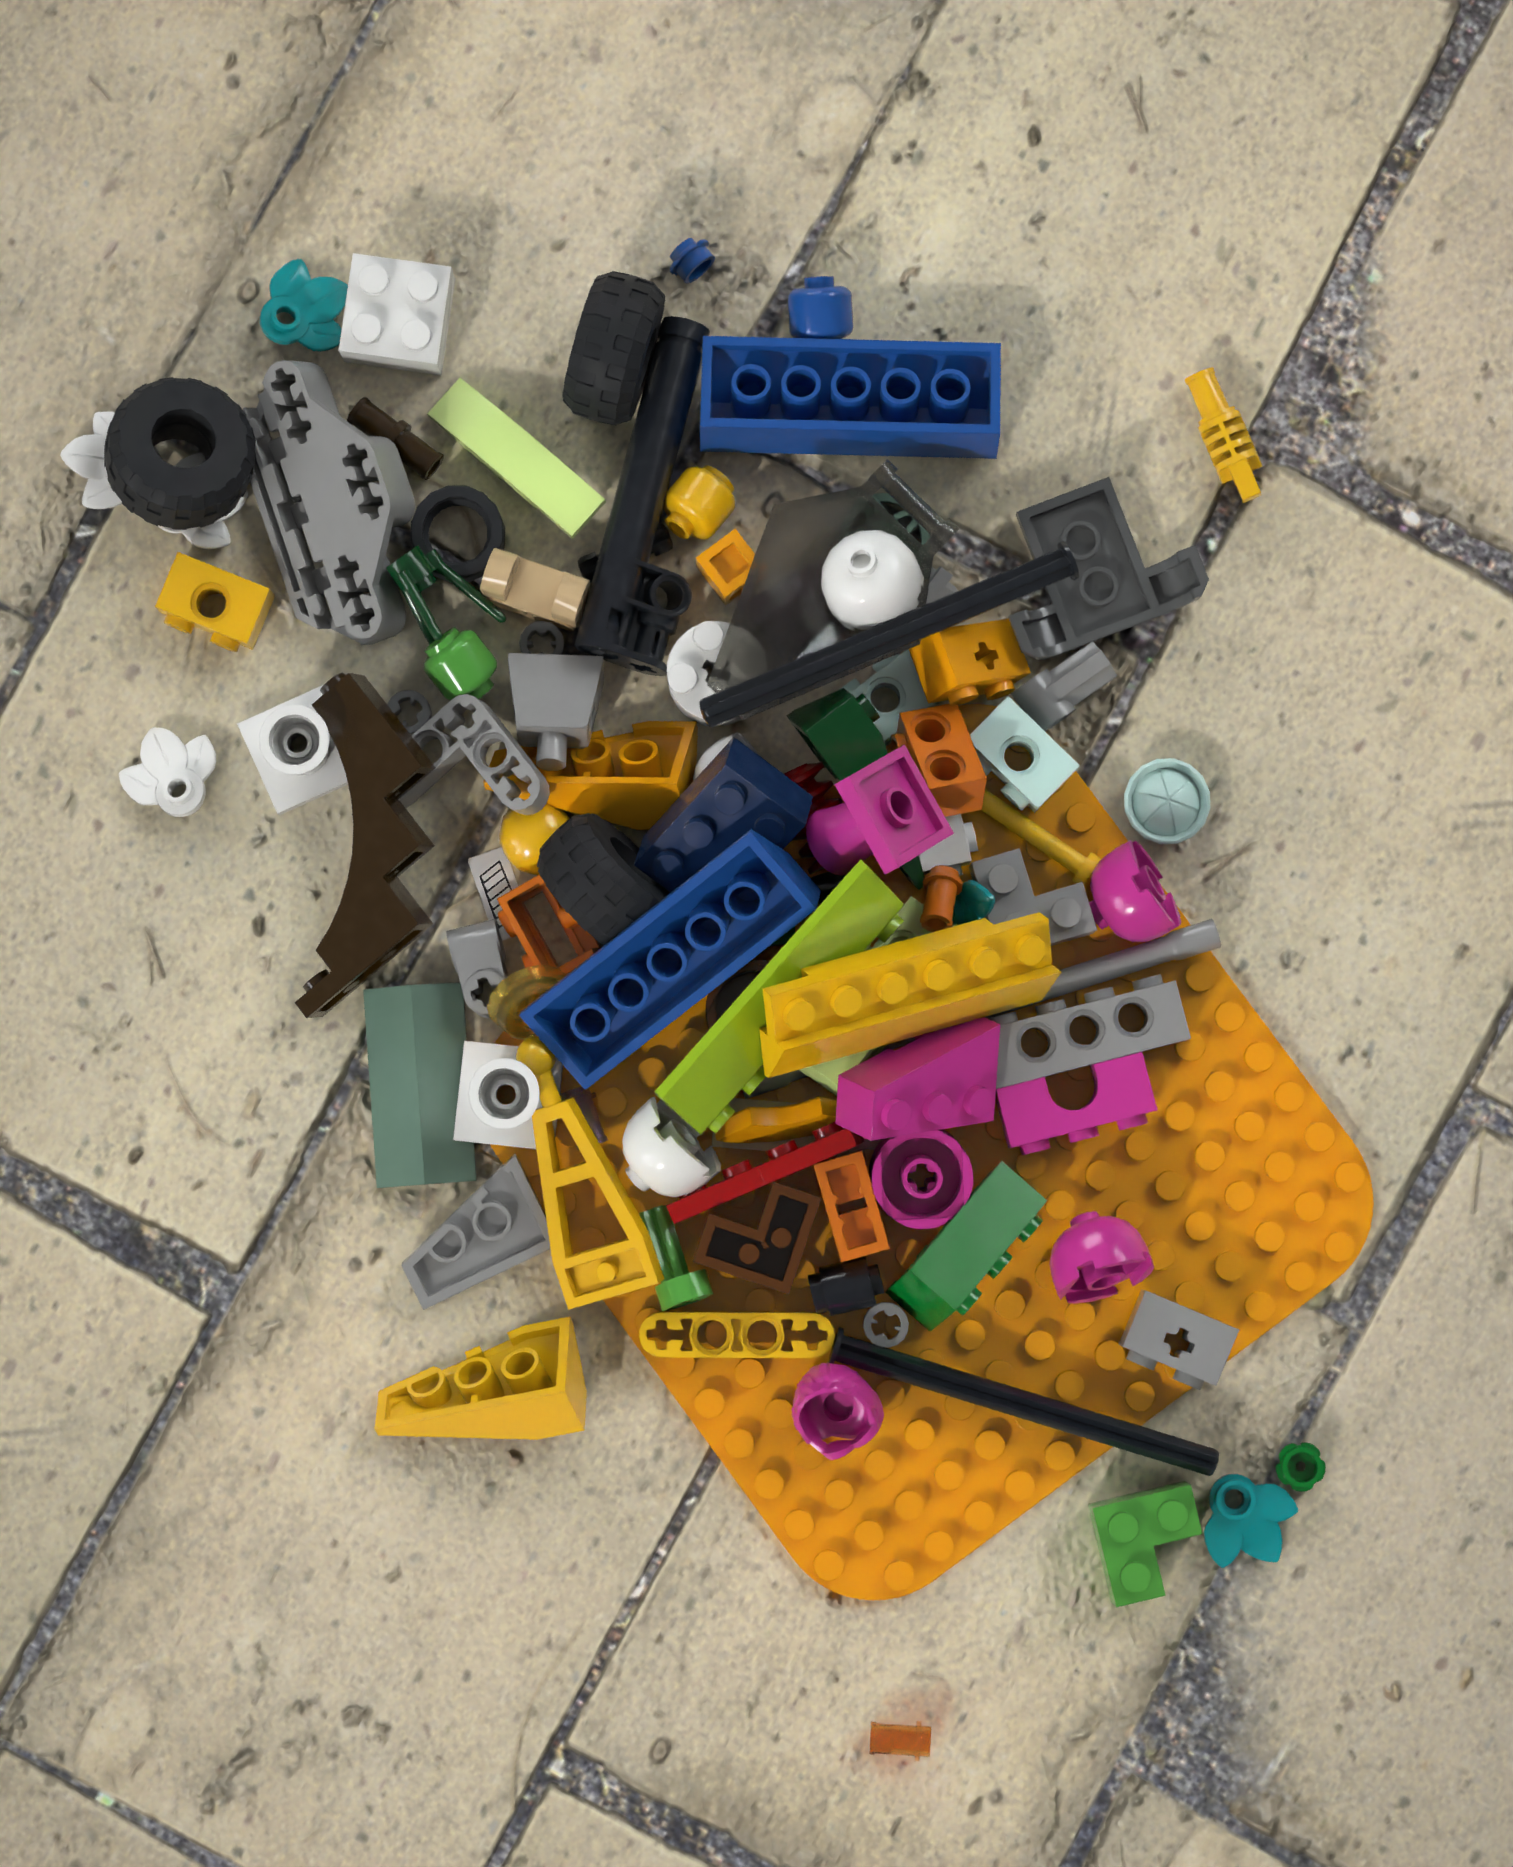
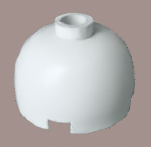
M881 530L859 531L844 537L830 550L822 566L821 587L832 615L848 629L854 631V628L860 630L869 629L914 610L919 604L917 598L921 592V585L923 586V574L914 553L895 535Z
M651 1097L636 1111L628 1121L623 1134V1154L630 1165L625 1169V1172L632 1183L644 1192L651 1188L656 1193L670 1197H679L692 1193L707 1184L720 1172L721 1163L712 1146L703 1151L696 1139L700 1134L662 1100L656 1103L655 1097Z

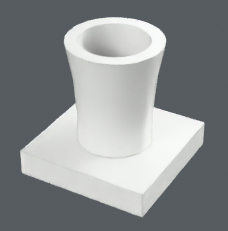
M322 686L237 723L278 815H282L348 785L341 758L327 725L312 706L323 695L320 692ZM297 737H306L307 747L304 751L294 753L290 750L291 743Z
M464 1041L454 1141L536 1149L532 1115L537 1108L542 1107L539 1098L540 1091L538 1081L533 1072L525 1064L516 1060V1052L519 1046ZM556 1058L555 1065L551 1071L560 1094L563 1065ZM503 1085L512 1086L516 1092L514 1101L507 1105L501 1104L497 1099V1091ZM554 1120V1121H553V1127H554V1134H555V1136H556L557 1120Z

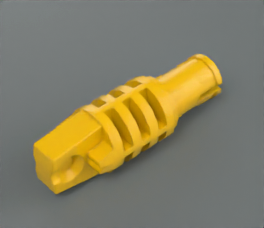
M1210 367L1187 377L1185 383L1189 386L1202 418L1198 422V430L1221 483L1224 484L1233 480L1243 503L1261 496V491L1252 472L1263 467L1239 410H1236L1235 406L1229 407L1215 376L1214 368Z

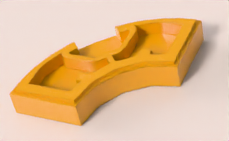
M817 1097L787 1106L747 1107L734 1113L715 1134L716 1141L762 1143L813 1135L812 1131L836 1121L837 1100Z

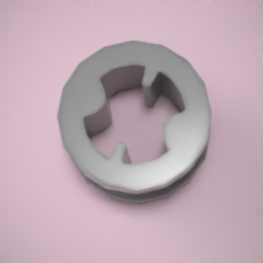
M878 1303L876 1306H872L864 1316L863 1328L865 1335L877 1346L889 1348L898 1345L904 1340L908 1332L909 1322L905 1312L893 1303ZM884 1311L887 1316L896 1314L899 1317L900 1326H894L898 1333L893 1338L888 1339L884 1333L877 1335L873 1333L871 1323H878L877 1320L873 1319L874 1315L878 1312Z

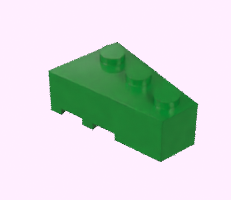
M1001 1161L972 1191L966 1204L943 1226L932 1241L925 1245L916 1256V1260L898 1280L892 1283L885 1293L930 1332L955 1311L963 1316L981 1296L982 1292L976 1286L983 1277L988 1274L994 1279L1012 1259L1013 1256L1006 1250L1014 1240L1018 1238L1024 1243L1042 1223L1043 1219L1037 1213L1047 1200Z

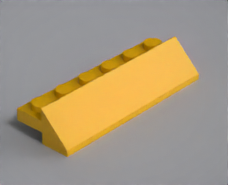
M1040 912L998 924H993L986 918L801 968L802 978L763 988L766 1027L759 1028L764 1075L768 1078L1042 1001L1061 974V971L1052 965L1049 918Z

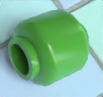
M453 627L443 633L440 640H434L424 650L428 656L424 662V671L447 700L450 701L456 696L464 694L472 695L479 699L494 686L490 677L496 671L497 660L473 630L459 632L456 627Z

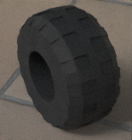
M616 271L599 275L594 279L577 327L564 381L563 402L572 410L573 414L615 426L632 420L647 379L665 307V294L654 282Z
M162 378L135 389L129 397L123 399L116 409L108 427L105 440L104 467H106L107 480L112 491L116 493L122 504L131 513H135L143 518L144 521L153 525L164 526L174 530L202 528L213 524L223 516H227L236 507L240 498L244 496L253 475L256 458V440L253 428L246 418V413L239 404H236L221 389L192 378ZM170 439L184 440L196 446L203 453L206 461L199 466L190 468L175 467L163 461L155 452L154 446Z
M587 813L572 816L540 847L537 867L546 887L565 911L603 946L670 894L668 890L634 866L639 848L631 839L615 828L613 824L596 814Z

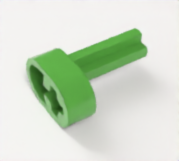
M666 1205L639 1213L649 1231L665 1278L661 1281V1284L655 1286L662 1312L683 1307L713 1295L706 1269L689 1273L674 1223Z

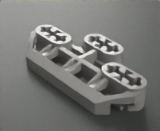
M277 361L269 367L262 382L264 391L258 394L259 403L257 408H243V411L246 413V418L253 428L256 440V458L250 483L296 619L317 629H332L361 643V645H372L394 637L401 632L405 625L406 611L398 585L386 569L390 565L386 551L392 528L407 524L414 515L415 510L414 496L398 449L390 439L382 436H366L340 416L327 375L318 364L305 361ZM269 431H279L280 437L272 440ZM291 496H301L302 501L297 504H293ZM313 561H323L324 566L315 569Z

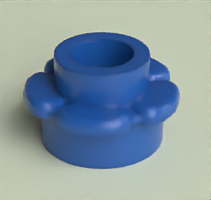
M688 238L680 243L670 255V259L673 261L670 273L676 276L679 275L686 284L701 277L715 261V256L707 248L709 242L702 239L696 243L692 238Z

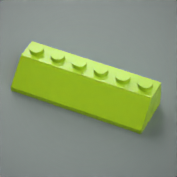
M860 859L654 1091L655 1095L700 1135L707 1128L716 1134L735 1113V1110L729 1103L737 1094L743 1090L750 1096L766 1078L764 1067H762L763 1058L759 1028L766 1027L762 989L802 978L801 968L863 952L876 938L885 943L904 922L897 914L905 904Z

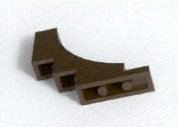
M340 673L332 677L321 687L320 692L323 695L312 704L315 711L327 725L346 773L352 803L353 844L348 879L340 905L328 931L316 949V952L331 972L329 973L325 969L308 980L303 986L306 993L294 1002L306 1018H317L326 1015L433 925V922L398 877L435 845L398 799L436 767L365 675L348 673L347 675Z

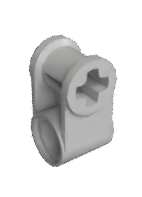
M496 919L446 931L450 954L459 976L467 1006L479 1016L487 1019L504 1015L511 1006L513 995L505 964V950ZM487 982L493 988L500 989V994L493 996L494 1005L490 1007L482 1000H476V995L483 993V984Z

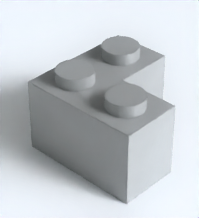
M1020 848L974 861L969 865L972 880L984 886L995 896L994 907L991 913L985 917L991 923L998 924L1040 912L1049 918L1051 946L1084 937L1097 931L1083 882L1034 896Z

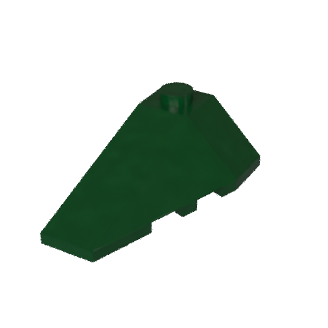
M842 688L799 707L787 715V718L819 762H822L825 766L824 768L835 779L838 778L839 781L888 754L883 736L874 725V722L880 716L863 693L855 698L853 694ZM919 856L900 866L899 869L908 881L920 890L923 888V878L925 876Z

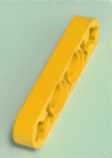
M657 1312L644 1320L640 1327L639 1338L640 1344L646 1352L661 1358H817L829 1352L834 1344L835 1332L828 1318L814 1312ZM681 1319L693 1320L689 1333L692 1350H681L683 1339L668 1340L665 1349H658L656 1340L648 1339L647 1331L655 1329L658 1320L667 1321V1328L670 1330H683ZM783 1319H792L791 1330L800 1331L807 1329L808 1321H817L818 1329L826 1331L827 1338L826 1340L818 1341L817 1349L814 1350L807 1349V1343L804 1340H791L793 1350L783 1351L781 1348L785 1334L781 1321ZM760 1320L773 1324L777 1332V1338L773 1346L764 1350L753 1347L747 1337L750 1326ZM705 1321H718L726 1329V1341L718 1349H706L698 1341V1328Z

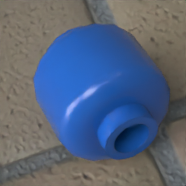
M834 276L805 277L804 287L794 289L788 295L789 331L793 338L842 339L852 333V294L844 286H834Z

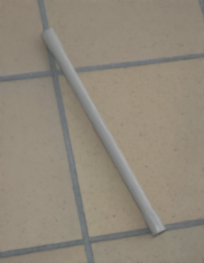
M1209 919L1172 931L1164 937L1061 969V974L1042 1001L989 1015L985 1018L988 1019L1171 960H1183L1220 948L1221 941L1213 919ZM915 1037L887 1044L882 1052L889 1048L893 1050L915 1041ZM796 1070L771 1078L766 1077L750 1096L744 1091L743 1094L745 1099L786 1087L791 1082L808 1076Z

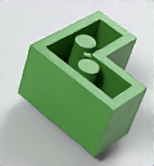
M1181 1481L1088 1504L1110 1599L1116 1608L1166 1596L1154 1546L1203 1534L1191 1484Z

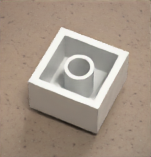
M353 253L339 344V352L343 361L346 363L441 376L455 285L452 267Z

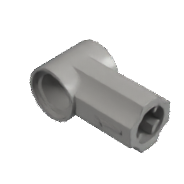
M1092 641L1066 658L1064 662L1051 671L1045 669L1011 695L1020 708L1046 732L1076 710L1074 706L1116 678L1117 674L1102 650Z

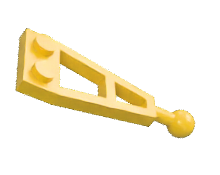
M539 1037L527 1038L519 1045L516 1052V1060L525 1064L533 1072L539 1085V1098L542 1107L535 1110L532 1115V1123L552 1263L568 1310L659 1284L665 1278L648 1229L574 1097L561 1100L551 1071L556 1062L555 1055ZM563 1119L586 1162L563 1169L559 1168L553 1127L554 1120ZM594 1177L628 1238L572 1254L562 1186Z

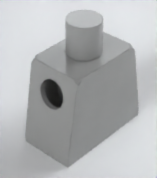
M508 653L509 676L518 744L523 747H537L536 766L547 771L562 770L566 767L567 748L584 749L589 746L604 685L603 656Z

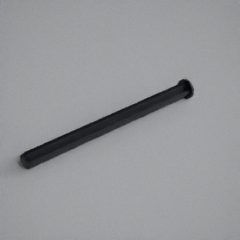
M1062 541L1058 543V549L707 696L699 701L701 714L709 727H715L1070 577L1072 580H1076L1079 578V570L1069 546Z
M839 1327L836 1333L828 1363L834 1364L835 1361L1207 1476L1213 1475L1217 1468L1219 1452L1214 1448L843 1335L844 1328Z

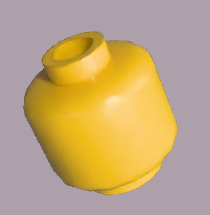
M705 465L703 468L688 467L667 491L663 506L667 515L665 519L666 525L674 534L682 539H688L690 536L697 539L711 538L735 509V498L732 494L734 492L733 484L721 471L712 466Z

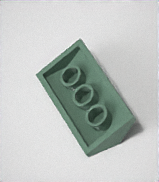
M460 982L415 984L363 990L377 1188L477 1181L474 1143L453 1140L464 1041H467L465 1004Z

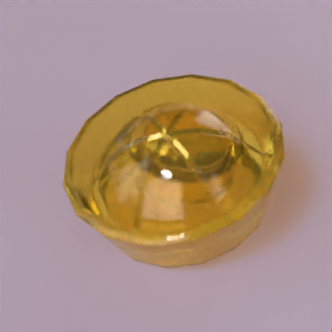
M549 965L529 966L513 972L502 980L491 993L487 1005L489 1018L512 1038L526 1040L530 1037H538L519 1014L567 975L559 968Z

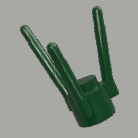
M417 545L386 567L402 591L429 645L434 640L442 638V633L421 595L422 591L437 581L432 574L434 570L438 571L498 622L504 623L507 619L506 615L494 606L491 601L445 564L435 549L425 555L419 545Z

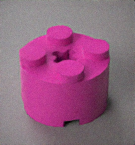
M944 1129L881 1139L870 1160L869 1176L878 1204L887 1215L906 1227L931 1229L944 1225L966 1204L972 1192L973 1169L970 1159L954 1136ZM924 1163L926 1169L934 1172L933 1177L925 1179L924 1187L919 1188L913 1179L907 1177L908 1173L916 1171L917 1164Z

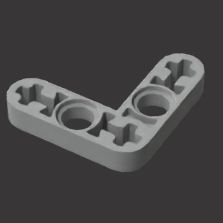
M468 694L458 695L412 735L422 750L427 742L439 739L443 751L438 761L433 763L436 768L398 799L405 808L415 803L465 756L471 761L501 802L509 809L519 814L532 815L542 810L546 805L550 795L549 784L546 778L490 706L482 700ZM466 710L474 712L471 717L475 723L470 728L464 726L465 718L463 713ZM445 728L453 731L451 735L458 739L456 743L449 735L443 732ZM496 742H504L507 748L505 760L497 767H489L486 763L488 748ZM515 774L517 778L530 784L527 788L530 793L527 800L519 798L521 794L520 789L514 781L507 777Z

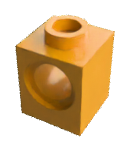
M736 528L695 558L697 569L725 606L765 577L764 565Z

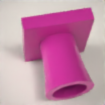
M905 744L834 784L844 803L815 811L809 817L806 826L808 845L815 859L824 869L840 876L847 875L860 859L864 862L873 854L884 874H887L954 834Z

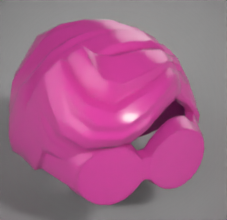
M821 1363L810 1368L797 1384L793 1399L792 1418L796 1430L807 1444H811L827 1459L835 1460L847 1455L854 1448L867 1444L879 1431L884 1418V1412L877 1392L872 1389L857 1371L845 1365ZM830 1436L853 1439L836 1440L830 1442L829 1444L823 1441V1439L828 1438Z

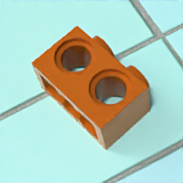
M945 704L899 713L897 734L891 735L890 739L891 751L905 744L944 816L982 810L987 777L958 704L954 706Z
M863 1149L813 1164L840 1261L845 1262L890 1249V1242L879 1204L874 1195Z

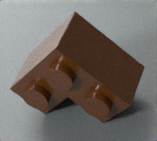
M773 1182L757 1229L709 1213L693 1262L789 1294L821 1198Z

